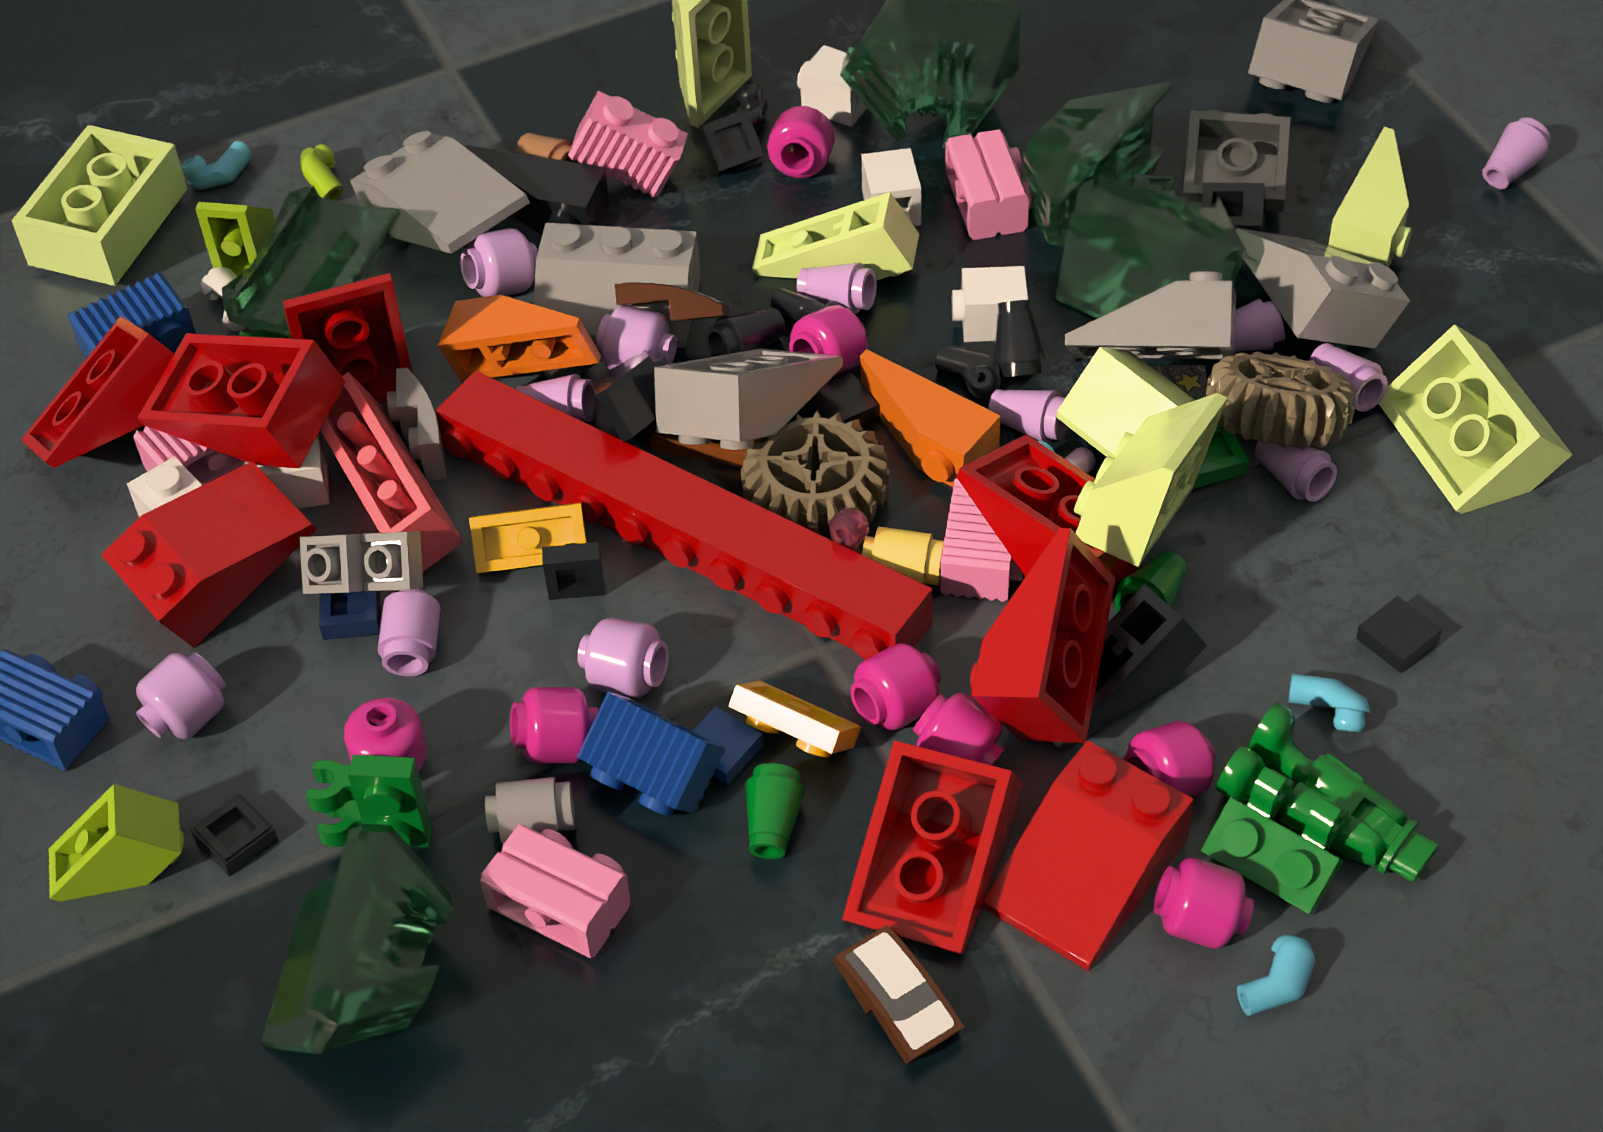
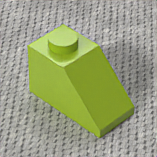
M198 202L195 209L212 267L231 269L247 286L266 287L282 248L273 209L247 205Z
M113 784L49 848L50 899L62 902L150 884L168 865L173 864L181 854L184 835L180 830L179 804Z

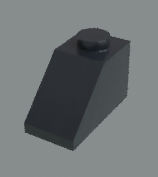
M646 349L590 381L596 397L623 443L634 437L656 419L654 367L667 364L663 357L652 361Z

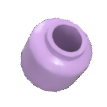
M506 228L484 232L470 241L467 249H464L461 253L460 266L464 281L469 288L475 289L482 297L493 295L508 296L523 293L533 283L538 250L517 229Z
M621 305L614 310L612 315L606 314L600 322L596 336V347L603 356V361L608 369L616 367L645 349L652 361L663 357L666 364L670 365L674 360L678 343L677 335L670 333L669 321L664 314L629 305Z
M610 617L598 622L591 634L583 636L579 644L577 658L580 668L585 669V676L591 688L603 693L611 692L625 697L640 698L649 693L652 687L659 686L664 680L668 667L669 651L666 642L661 641L655 627L647 623Z
M193 652L187 657L180 653H172L137 684V698L143 707L136 712V715L159 738L169 732L174 737L183 740L190 739L222 710L224 697L221 690L226 687V683L214 667L199 654Z

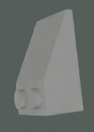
M1283 0L1263 18L1248 74L1259 76V82L1267 87L1287 89V86L1290 85L1306 90L1305 96L1316 101L1331 103L1334 98L1341 100L1349 91L1377 29L1379 18L1314 0Z
M422 131L409 136L404 140L403 148L391 155H383L372 159L364 166L365 171L350 180L374 233L451 254L529 203L523 191L454 138L432 134L429 131Z
M1232 227L1228 233V237L1297 338L1376 348L1410 302L1397 283V275L1381 263L1371 262L1308 239Z
M1219 272L1190 273L1189 281L1170 283L1065 334V346L1075 358L1092 359L1099 347L1129 350L1140 359L1221 360V358L1227 356H1234L1236 293L1233 282L1222 281L1223 274Z
M755 349L654 367L656 432L679 435V443L707 444L712 442V439L720 440V448L739 450L752 448L753 439L777 434L843 367V357L839 355Z

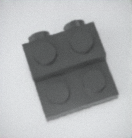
M1191 110L1182 204L1202 203L1203 183H1265L1266 210L1283 211L1291 117L1274 116L1267 113L1253 115L1225 113L1220 110Z

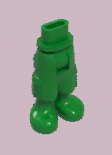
M1275 703L1260 721L1251 739L1249 748L1242 745L1230 758L1217 782L1216 790L1228 799L1233 797L1240 801H1247L1250 799L1254 783L1263 768L1273 769L1298 783L1294 789H1291L1278 810L1280 811V824L1302 836L1308 816L1320 797L1349 812L1346 821L1329 849L1342 855L1343 858L1349 861L1355 860L1365 865L1374 866V869L1383 875L1391 869L1411 883H1414L1433 858L1439 844L1417 831L1419 822L1414 818H1411L1406 823L1408 816L1386 796L1368 785L1366 779L1359 772L1353 771L1345 763L1328 753L1320 755L1313 761L1300 751L1293 742L1295 719L1292 711L1279 703Z

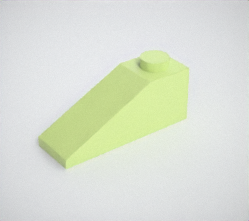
M1384 127L1333 218L1328 244L1331 248L1371 262L1381 263L1388 268L1394 256L1401 258L1404 256L1412 235V228L1405 226L1409 202L1394 129Z
M891 192L761 234L752 270L757 276L798 278L802 268L860 262L864 268L874 270L876 280L889 276L895 277L913 269L919 233Z

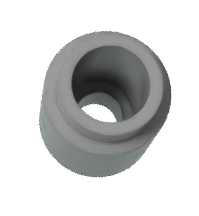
M555 777L500 782L496 783V795L485 797L488 832H499L502 844L506 842L518 825H524L539 833L543 829H551L560 834L561 831L575 830L574 800L570 781L556 783Z

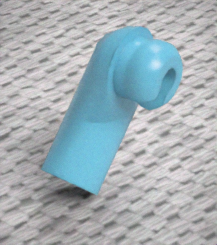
M1292 673L1288 703L1335 709L1333 725L1337 730L1357 733L1364 730L1366 725L1365 713H1370L1368 700L1364 696L1336 679Z

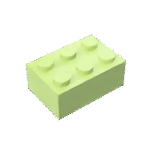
M88 125L12 220L28 265L116 286L188 189L175 144Z

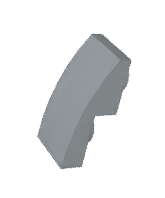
M397 368L396 391L387 392L391 423L400 422L404 443H409L411 457L414 460H421L426 480L447 479L446 460L432 403L425 389L408 368Z
M420 531L300 537L303 594L424 588Z

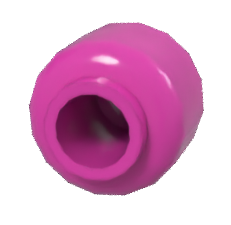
M796 106L788 109L777 119L769 135L767 144L769 159L776 169L786 176L793 178H809L819 173L828 162L835 142L833 125L828 117L816 108Z
M841 305L826 306L802 317L794 324L790 335L789 351L839 355L843 357V367L831 379L860 365V355L867 349V336L864 325L851 310Z
M904 643L892 645L858 665L854 673V683L851 686L852 702L859 715L871 725L877 724L879 727L890 731L902 728L920 718L939 696L940 671L934 659L927 653H921L915 647Z
M577 687L530 688L524 693L521 702H513L511 707L510 737L513 749H521L525 759L533 764L579 762L581 760L577 758V755L598 713V708L589 707L584 693Z
M956 693L949 699L940 694L927 708L913 729V732L919 736L916 744L918 747L995 766L1005 749L997 744L1003 730L1002 723L965 693Z
M391 697L373 699L355 709L345 723L344 742L350 762L353 755L415 758L418 772L421 770L427 757V742L417 712L405 701Z
M1174 721L1137 733L1129 742L1124 760L1193 798L1202 795L1211 786L1215 772L1216 755L1211 742L1194 725L1184 721Z
M1188 857L1176 868L1168 866L1164 871L1155 896L1154 913L1161 916L1163 928L1169 935L1212 949H1219L1229 942L1234 933L1243 935L1246 932L1252 918L1254 901L1252 898L1245 897V882L1239 872L1201 859Z

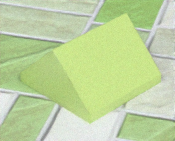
M1099 347L1057 410L1056 418L1106 457H1113L1126 431L1135 434L1148 416L1195 401V399L1133 352L1125 349Z

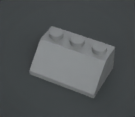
M546 223L536 256L534 305L580 318L592 341L596 342L602 318L606 314L612 315L614 310L620 307V305H616L614 284L631 282L657 283L698 292L701 272L697 232ZM669 302L633 305L634 307L664 314L669 321L670 333L677 335V348H686L691 321H671Z

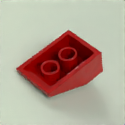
M390 273L282 301L291 339L315 340L340 375L343 376L349 372L379 404L387 402L388 391H396L397 368H408L413 374Z
M120 316L21 438V441L52 468H56L143 426L137 417L174 353L149 333Z
M186 333L137 419L144 426L246 462L253 461L256 465L300 469L346 381L315 340Z
M1027 434L962 466L957 474V479L1025 577L1059 528H1071L1076 533L1082 517L1074 513L1076 502L1087 481H1095V478ZM1084 543L1116 578L1114 589L1117 588L1124 578L1143 565L1144 560L1137 567Z
M251 461L141 515L101 556L158 622L195 648L300 546V537L311 536L317 528L266 474Z
M1071 528L1058 529L982 639L979 659L974 663L971 670V696L1020 741L1085 743L1087 740L1116 578Z
M894 740L842 920L874 930H879L888 925L898 937L963 955L1007 844L1023 782L1011 770Z
M1087 740L1053 782L985 897L983 909L1089 971L1187 842L1194 799Z

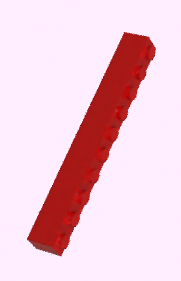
M476 370L435 410L443 447L455 457L467 458L487 468L496 477L504 480L509 479L531 490L542 500H552L560 505L581 502L583 520L590 523L596 522L620 534L622 538L631 544H641L665 556L675 566L687 567L711 579L718 587L724 590H734L758 602L768 612L780 613L806 626L809 631L819 637H829L853 649L865 660L899 643L915 647L932 625V588L627 442L623 443L622 440Z

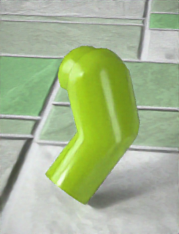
M319 144L314 149L308 147L302 151L300 155L301 169L308 183L320 198L328 203L336 200L343 193L344 187L330 170L335 165V156L332 150L325 144Z

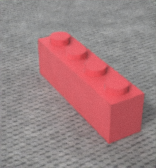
M347 372L342 376L346 382L320 431L379 532L420 531L422 570L424 572L464 541L415 460L411 457L409 450L382 406Z

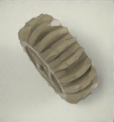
M1256 351L1252 355L1240 352L1234 356L1221 358L1220 362L1213 365L1212 374L1209 375L1205 397L1215 393L1228 397L1217 425L1224 426V430L1228 433H1238L1245 440L1254 439L1261 441L1264 445L1270 443L1280 445L1283 448L1297 446L1301 449H1306L1309 445L1321 448L1327 446V444L1340 442L1341 437L1347 434L1348 425L1352 423L1355 410L1354 386L1347 381L1345 376L1341 373H1334V370L1329 366H1319L1314 360L1305 361L1297 359L1295 355L1287 357L1281 356L1276 352L1271 355Z
M816 410L812 418L803 419L796 413L791 422L786 423L777 434L757 438L756 443H753V447L747 449L745 454V460L741 468V481L744 499L821 536L828 535L836 542L840 531L845 530L856 535L860 522L873 523L876 509L883 508L886 500L887 486L890 484V470L887 468V455L884 452V446L878 445L874 431H863L859 419L845 424L839 412L828 419L822 418L819 411Z

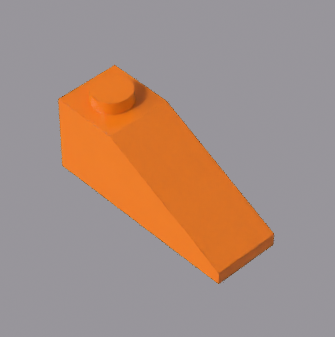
M504 295L455 301L438 342L439 349L461 382H464L475 370L490 378L599 364L601 354L580 318Z
M867 349L860 355L861 384L878 404V416L917 469L926 473L931 479L954 487V480L957 478L959 468L999 448L1001 415Z

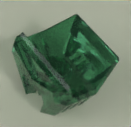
M887 0L856 47L848 48L843 59L840 76L896 141L909 134L906 120L916 110L921 117L929 112L934 119L936 117H944L948 124L941 148H945L949 138L968 135L974 132L1018 71L1021 7L1017 2L1006 0Z
M1170 82L1071 99L1029 139L1023 155L1025 164L1023 165L1024 176L1022 180L1028 181L1030 184L1028 188L1034 205L1031 206L1030 211L1048 244L1079 251V241L1139 179L1148 174H1153L1160 158L1165 154L1164 151L1151 142L1154 108L1173 89V85Z
M1101 171L1086 177L1079 187L1076 196L1078 199L1067 232L1055 300L1098 319L1170 283L1189 281V276L1192 272H1219L1223 274L1222 281H1232L1234 286L1246 248L1219 197L1211 208L1202 207L1201 202H1189L1186 196H1176L1173 191V177Z
M314 186L310 188L303 187L289 192L288 196L284 199L268 241L253 263L242 274L224 287L222 286V302L229 321L254 332H263L291 339L282 301L368 279L401 215L400 210L388 207L358 206L322 198Z
M361 823L358 827L349 829L338 871L303 895L261 1041L266 1047L322 1054L407 1027L410 1020L414 1018L416 1012L422 1007L423 1002L427 1000L439 965H421L436 928L440 923L446 924L453 910L452 895L391 825Z

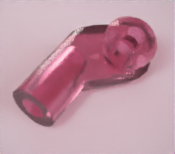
M845 507L829 521L831 540L861 554L860 543L869 533V521L859 509Z

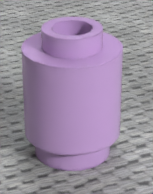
M422 589L399 590L388 595L383 603L377 650L382 658L383 667L387 671L399 676L423 674L436 655L441 607L435 598Z

